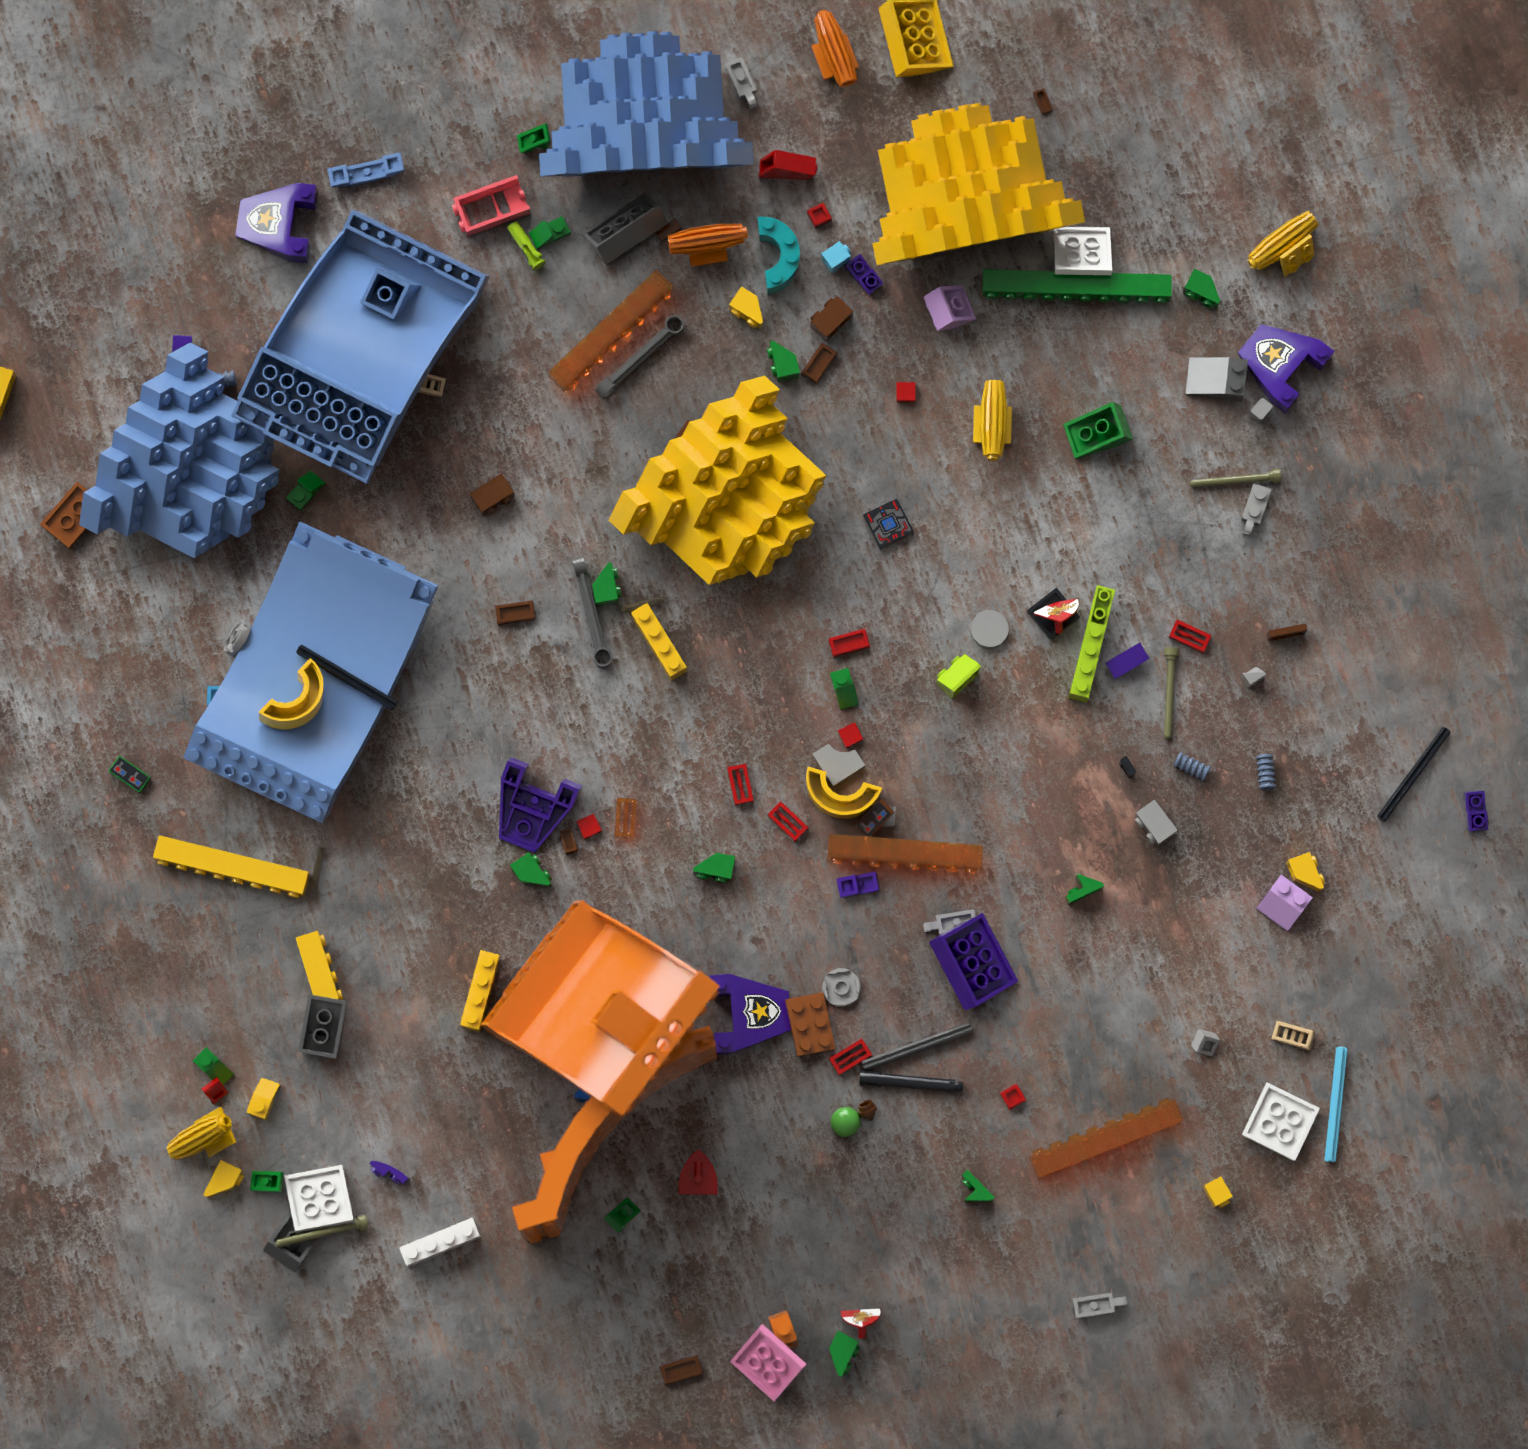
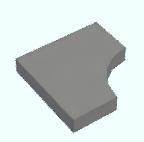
M827 744L812 754L822 771H826V777L833 787L865 767L856 750L839 752Z

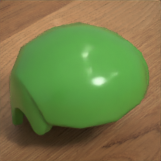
M841 1107L831 1117V1128L835 1134L841 1137L852 1136L861 1126V1117L857 1110L851 1107Z

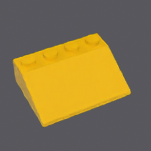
M887 0L878 8L896 77H912L954 67L937 0Z

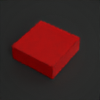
M824 202L807 210V214L815 228L832 221Z
M896 382V402H915V382Z
M855 722L838 730L845 748L863 741Z
M594 813L576 821L584 839L602 832Z
M217 1077L201 1088L212 1104H215L229 1093Z
M1017 1084L1000 1092L1009 1110L1026 1101Z

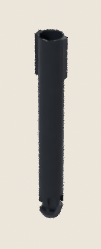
M860 1070L859 1086L880 1088L881 1086L947 1092H960L963 1090V1082H957L953 1079L883 1074L879 1071Z

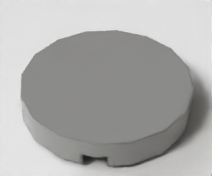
M985 610L978 613L971 624L973 640L985 648L1000 646L1006 640L1009 632L1006 618L994 610Z
M241 620V625H235L227 637L226 643L228 646L224 647V652L230 656H233L240 650L249 635L251 623L246 620Z
M838 968L832 970L825 977L822 983V992L830 1004L836 1007H846L852 1005L857 1000L861 984L853 972L848 969Z

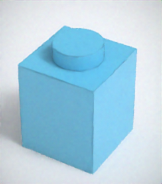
M839 241L821 253V260L829 271L834 273L850 262L851 251L846 244L842 245Z

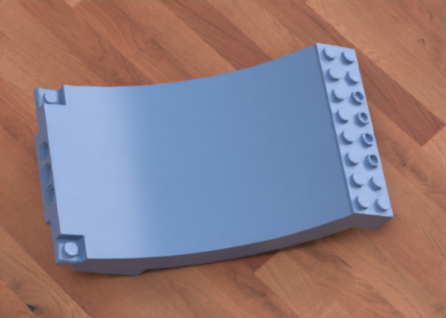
M351 210L342 231L314 265L290 301L265 346L260 348L237 397L238 402L231 416L319 462L334 467L368 484L420 387L449 341L475 309L490 276L357 210Z
M299 522L293 539L287 546L274 580L250 629L249 635L213 699L195 725L183 758L323 823L329 817L338 793L364 750L385 706L319 667L323 677V702L318 713L308 723L293 729H276L259 721V711L271 699L287 703L294 701L301 695L303 687L298 681L297 671L308 660L296 653L300 645H304L391 697L411 653L416 648L433 605V598L438 585L406 571L405 566L338 535L336 537L330 536Z

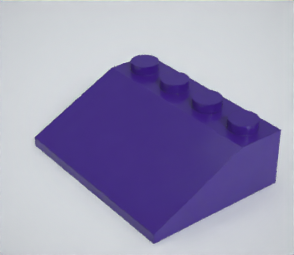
M983 913L929 941L964 1011L980 1005L1018 982Z

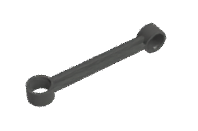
M677 315L669 316L665 321V327L614 374L604 379L596 387L595 391L603 399L608 397L622 380L671 336H679L683 332L684 322L682 318ZM676 320L681 324V328L678 331H671L667 327L668 323Z
M584 557L572 559L595 648L593 655L594 663L599 668H607L611 665L613 657L611 651L605 645ZM602 651L607 652L610 655V661L607 664L598 663L596 660L598 653Z

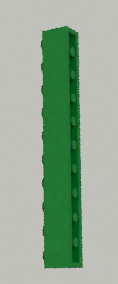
M983 269L982 296H986L987 299L1005 297V299L1013 300L1016 297H1023L1025 300L1042 298L1045 301L1058 298L1062 301L1080 299L1082 302H1089L1091 299L1100 302L1118 300L1120 303H1127L1129 301L1147 303L1148 301H1155L1157 304H1165L1170 302L1172 292V275L1112 273V275L1055 274V271Z

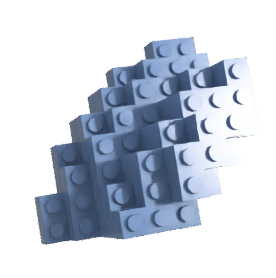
M658 31L647 32L646 36L645 33L634 34V36H632V33H621V37L619 35H608L607 39L600 40L601 57H596L595 61L593 59H583L580 62L579 58L569 59L568 63H561L565 126L559 127L557 131H551L552 149H547V153L539 154L540 176L584 177L586 174L679 168H711V170L754 165L752 142H745V139L738 138V121H730L729 117L724 118L720 55H713V51L701 52V55L699 53H690L686 56V53H680L679 36L672 35L671 32H661L658 35Z
M188 343L167 355L165 372L142 384L140 401L128 407L126 424L114 430L112 447L100 453L96 484L83 493L80 526L96 534L111 528L127 537L140 530L193 558L226 540L230 534L238 538L249 532L252 514L264 507L266 491L275 487L279 482V469L271 465L274 439L231 416L238 401L222 394L224 390V377L206 368L209 351Z

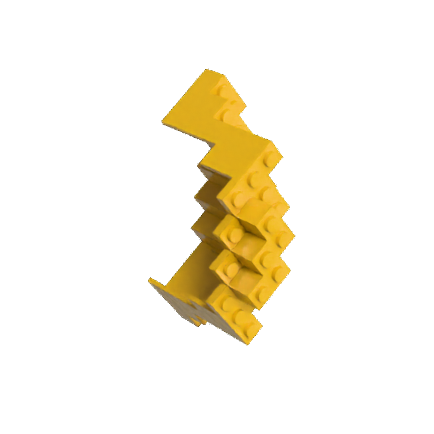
M981 103L971 104L970 107L969 104L958 106L959 110L956 111L955 108L944 110V112L943 109L933 111L931 116H929V113L918 115V119L911 121L914 139H910L911 141L885 144L884 149L878 150L890 213H886L887 217L880 219L883 237L879 238V242L872 243L876 265L911 260L942 251L1025 234L1042 233L1085 223L1081 200L1065 199L1062 181L1046 180L1034 118L1026 119V116L1014 118L1015 122H1011V120L992 122L989 105L981 106Z
M761 376L741 382L733 397L709 403L701 419L688 423L682 437L669 440L662 455L650 458L636 487L622 491L608 521L623 535L636 531L650 545L664 542L709 585L744 575L748 571L755 577L768 575L772 571L776 559L787 557L792 552L795 541L803 538L806 539L811 535V529L815 522L807 516L808 510L815 502L818 491L823 487L826 475L781 434L785 429V423L788 418L773 405L777 400L780 389L766 376Z

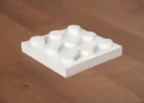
M1063 227L1053 230L1055 274L1112 275L1110 228Z
M1266 1083L1241 1136L1295 1161L1320 1108Z
M342 1165L284 1176L295 1233L353 1222Z

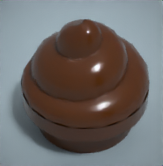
M865 1100L858 1104L857 1112L860 1117L872 1121L877 1107L872 1100Z

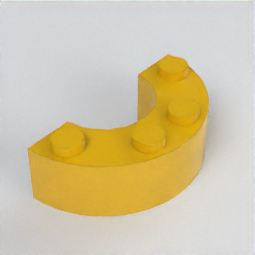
M311 658L297 671L298 681L303 687L301 695L294 701L287 703L271 699L259 711L260 722L276 729H293L308 723L318 713L324 696L323 677L319 667Z
M811 767L807 768L806 787L809 797L820 811L831 817L840 819L858 817L870 810L881 794L882 787L863 782L861 788L856 793L848 796L838 795L828 787L826 771Z

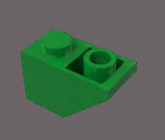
M1194 268L1183 293L1191 300L1203 302L1202 304L1207 308L1217 309L1220 299L1212 277Z
M770 341V348H767L768 358L773 360V366H771L772 376L777 378V382L800 378L796 355L775 341Z
M612 562L607 563L592 584L596 607L619 603L618 597H621L620 586L615 584L618 574L617 568L612 567Z
M528 852L510 865L512 871L522 884L544 888L552 886L550 883L552 880L551 876L546 870H541L539 867L541 862L535 854L531 856Z
M715 853L695 866L693 874L698 879L707 880L710 877L715 878V881L719 883L731 882L735 856Z
M837 1331L829 1347V1352L837 1376L842 1377L843 1374H848L851 1368V1364H849L851 1356L856 1357L860 1346L857 1345L858 1340L840 1331Z

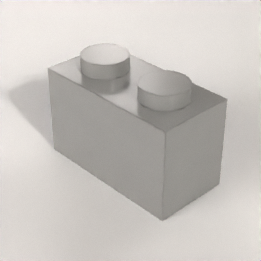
M1155 800L1135 814L1136 824L1140 829L1144 828L1147 832V839L1151 844L1155 843L1157 847L1178 831Z

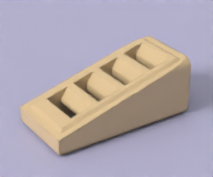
M428 374L418 393L442 397L446 379ZM428 380L431 381L429 389L426 388ZM435 382H439L437 391L433 390Z
M1276 1021L1271 1039L1311 1051L1316 1033L1309 1029ZM1285 1027L1283 1037L1280 1038L1281 1028ZM1291 1029V1030H1293V1031H1292L1290 1040H1288V1039H1287L1288 1033H1289V1030ZM1297 1032H1301L1298 1042H1295ZM1307 1034L1306 1044H1302L1304 1036Z

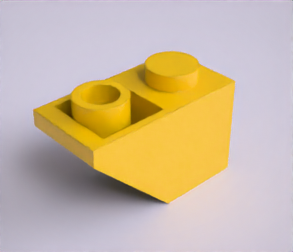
M741 286L729 304L730 313L738 319L740 317L745 319L746 323L752 328L758 327L762 329L763 319L758 297Z
M1310 852L1289 859L1286 862L1293 881L1317 892L1323 890V885L1325 884L1324 877L1318 873L1316 868L1318 866L1315 856H1311Z

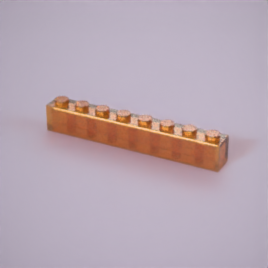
M655 270L548 372L549 378L564 392L568 389L572 390L577 385L579 378L586 377L591 371L590 368L595 363L598 365L605 358L604 355L608 351L612 352L618 346L617 342L619 340L627 338L635 325L639 326L642 324L645 316L649 312L653 313L658 308V303L662 300H667L671 296L672 284L659 271Z
M829 834L827 860H831V863L834 864L850 861L851 865H862V862L869 863V866L879 867L881 864H889L888 867L900 868V865H906L909 869H919L920 866L927 867V870L931 871L946 868L948 872H958V869L966 870V873H977L982 868L983 845Z
M1169 1098L1163 1099L1158 1102V1106L1152 1108L1151 1105L1141 1108V1112L1134 1115L1133 1112L1123 1115V1119L1116 1122L1115 1119L1105 1122V1127L1098 1129L1095 1126L1087 1129V1134L1082 1136L1077 1133L1069 1136V1141L1061 1143V1140L1050 1144L1051 1148L1043 1150L1041 1147L1032 1151L1033 1155L1029 1159L1037 1179L1182 1123L1184 1120L1175 1099L1171 1101Z

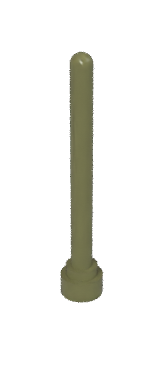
M1280 468L1264 474L1191 480L1189 484L1193 488L1259 481L1279 484L1281 483Z
M1173 647L1164 648V656L1168 660L1164 725L1165 739L1172 737L1175 661L1179 657L1180 650Z
M365 1215L357 1216L351 1223L279 1239L275 1242V1245L277 1247L288 1246L353 1229L359 1232L368 1230L367 1219Z

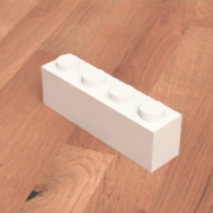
M470 1218L399 1248L406 1266L410 1267L479 1239L481 1236L474 1219Z

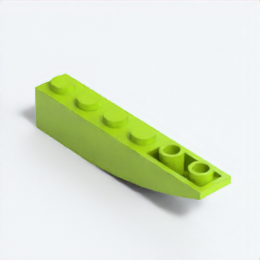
M1096 586L1069 699L1085 703L1088 701L1115 589Z

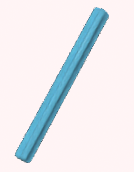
M1337 1047L1335 1054L1324 1158L1327 1162H1336L1348 1052V1049L1345 1047Z

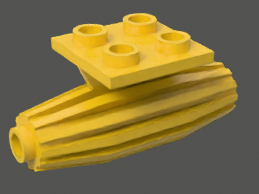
M1306 211L1287 221L1264 238L1248 255L1249 260L1247 262L1253 270H1261L1280 260L1283 275L1286 277L1290 273L1292 274L1297 271L1304 262H1309L1315 255L1313 240L1310 234L1319 225L1313 214Z
M989 380L984 385L981 406L974 405L973 443H982L983 456L987 457V460L998 461L999 457L1003 456L1004 445L1011 444L1012 407L1007 406L1004 382L1001 380Z
M222 1107L213 1110L194 1121L193 1125L184 1129L167 1144V1153L174 1160L196 1155L203 1150H206L208 1157L214 1156L236 1143L231 1131V1119L224 1114Z

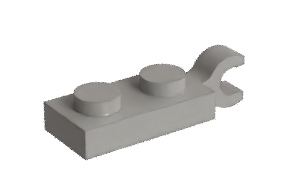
M741 57L725 64L739 99L745 97L749 109L756 108L757 102L753 94L757 92V89L743 58Z
M1253 483L1241 520L1246 521L1242 534L1250 536L1254 524L1260 525L1272 489Z
M974 909L936 915V921L924 923V932L938 930L939 935L975 917Z
M1112 1293L1073 1299L1076 1319L1115 1313V1306L1128 1304L1126 1296L1113 1298Z

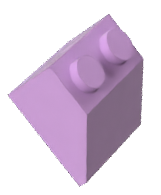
M963 285L938 287L924 296L926 306L937 331L950 330L976 320Z
M1280 875L1256 909L1288 931L1313 897Z

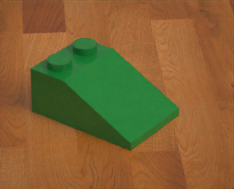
M1115 402L1108 403L1063 424L1075 459L1108 450L1133 440L1122 406Z

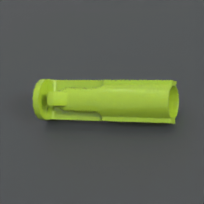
M518 221L510 224L507 228L526 255L532 269L538 270L543 267L546 261L541 259L542 254L537 252Z

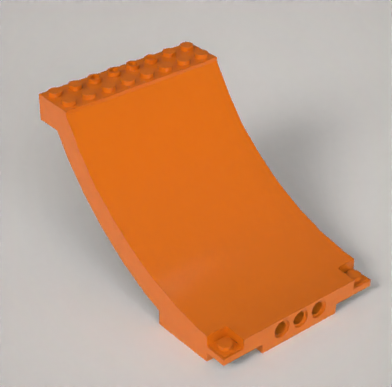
M583 900L572 903L553 930L548 932L502 992L503 996L480 1025L489 1034H493L499 1040L521 1050L568 1080L616 1115L623 1116V1114L627 1115L634 1107L633 1101L644 1094L646 1091L645 1085L656 1078L658 1075L657 1069L660 1065L664 1066L671 1057L669 1053L672 1049L676 1050L683 1041L681 1037L684 1033L688 1034L695 1025L693 1021L696 1017H701L707 1009L705 1005L708 1001H713L719 993L717 989L720 986L703 972L694 970L636 931L592 908Z
M710 1026L690 1031L688 1034L684 1033L681 1037L683 1041L676 1050L672 1049L669 1053L671 1057L664 1066L660 1065L657 1069L658 1075L652 1082L649 1081L644 1087L646 1088L644 1094L633 1101L634 1107L632 1110L664 1085L691 1071L699 1069L701 1065L717 1060L716 1044ZM591 1097L575 1116L556 1149L540 1154L545 1173L536 1200L512 1207L518 1230L526 1242L530 1241L533 1244L542 1241L541 1237L544 1236L553 1238L561 1235L560 1232L564 1231L563 1225L572 1196L583 1170L602 1142L626 1114H623V1116L616 1115Z

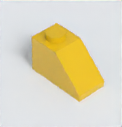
M261 1078L252 1095L246 1113L267 1121L280 1084Z
M220 1160L203 1195L211 1198L234 1190L236 1186H240L245 1176L242 1174L244 1171Z

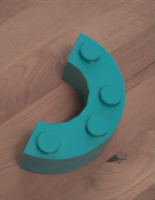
M761 216L757 217L759 240L773 244L779 250L781 256L773 268L765 270L767 295L786 288L795 278L800 262V247L795 234L785 223L775 218Z

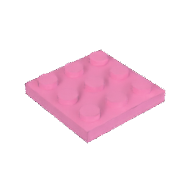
M763 1324L730 1361L773 1401L780 1396L806 1365L802 1359Z

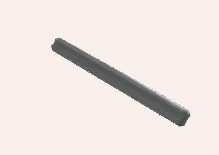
M970 1023L957 1026L863 1060L862 1066L864 1070L879 1067L972 1033V1027Z

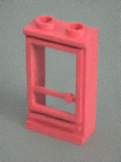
M517 175L455 197V204L452 205L455 216H460L461 221L458 222L462 233L466 232L467 237L531 214ZM503 191L511 212L506 214L500 213L493 194ZM491 195L498 213L497 217L471 226L464 205Z

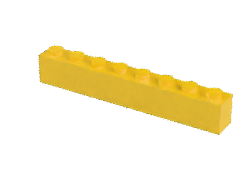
M160 835L158 836L153 855L154 860L161 866L168 867V864L176 865L175 868L178 870L187 871L188 868L195 870L194 873L205 876L208 873L213 874V878L219 880L229 878L232 879L231 882L243 885V882L250 883V887L256 889L266 887L269 888L270 892L280 894L281 891L287 892V896L293 898L305 896L310 878L308 871Z

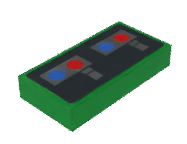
M120 755L108 770L112 775L138 793L142 792L151 779L150 776Z

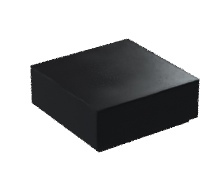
M1123 757L1119 765L1130 779L1135 776L1136 770L1128 757Z

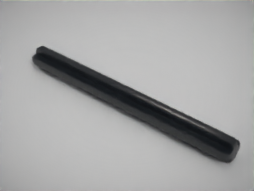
M304 645L298 647L296 653L306 660L311 658L321 669L390 710L396 708L397 700Z
M1442 727L1384 805L1377 815L1380 820L1385 822L1447 739L1450 734L1447 728Z

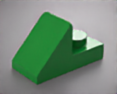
M544 123L518 134L519 152L526 154L538 148L549 149L551 141L548 124Z
M563 216L548 223L543 220L529 232L537 250L571 234Z
M312 471L297 480V486L286 497V500L300 511L325 485V482Z
M845 668L831 672L830 677L840 710L858 706L855 685L852 682L849 669Z
M1076 874V879L1081 889L1075 887L1069 890V895H1066L1065 900L1070 905L1102 890L1104 884L1089 877Z
M207 1047L193 1060L212 1080L217 1077L223 1085L234 1075Z
M968 1169L962 1174L963 1180L961 1182L969 1190L971 1188L974 1189L964 1202H992L995 1197Z
M252 1171L250 1190L281 1194L284 1172Z
M627 1197L608 1213L604 1220L615 1231L621 1232L641 1210Z

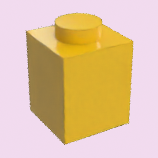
M1221 1176L1202 1187L1213 1207L1219 1205L1222 1208L1229 1204V1199L1233 1197Z

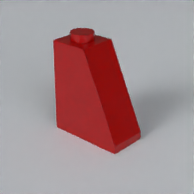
M774 150L760 159L759 177L809 180L817 173L816 157Z

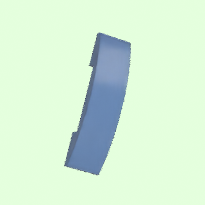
M401 152L382 156L383 159L348 167L341 165L328 168L331 187L359 185L399 174L404 171Z

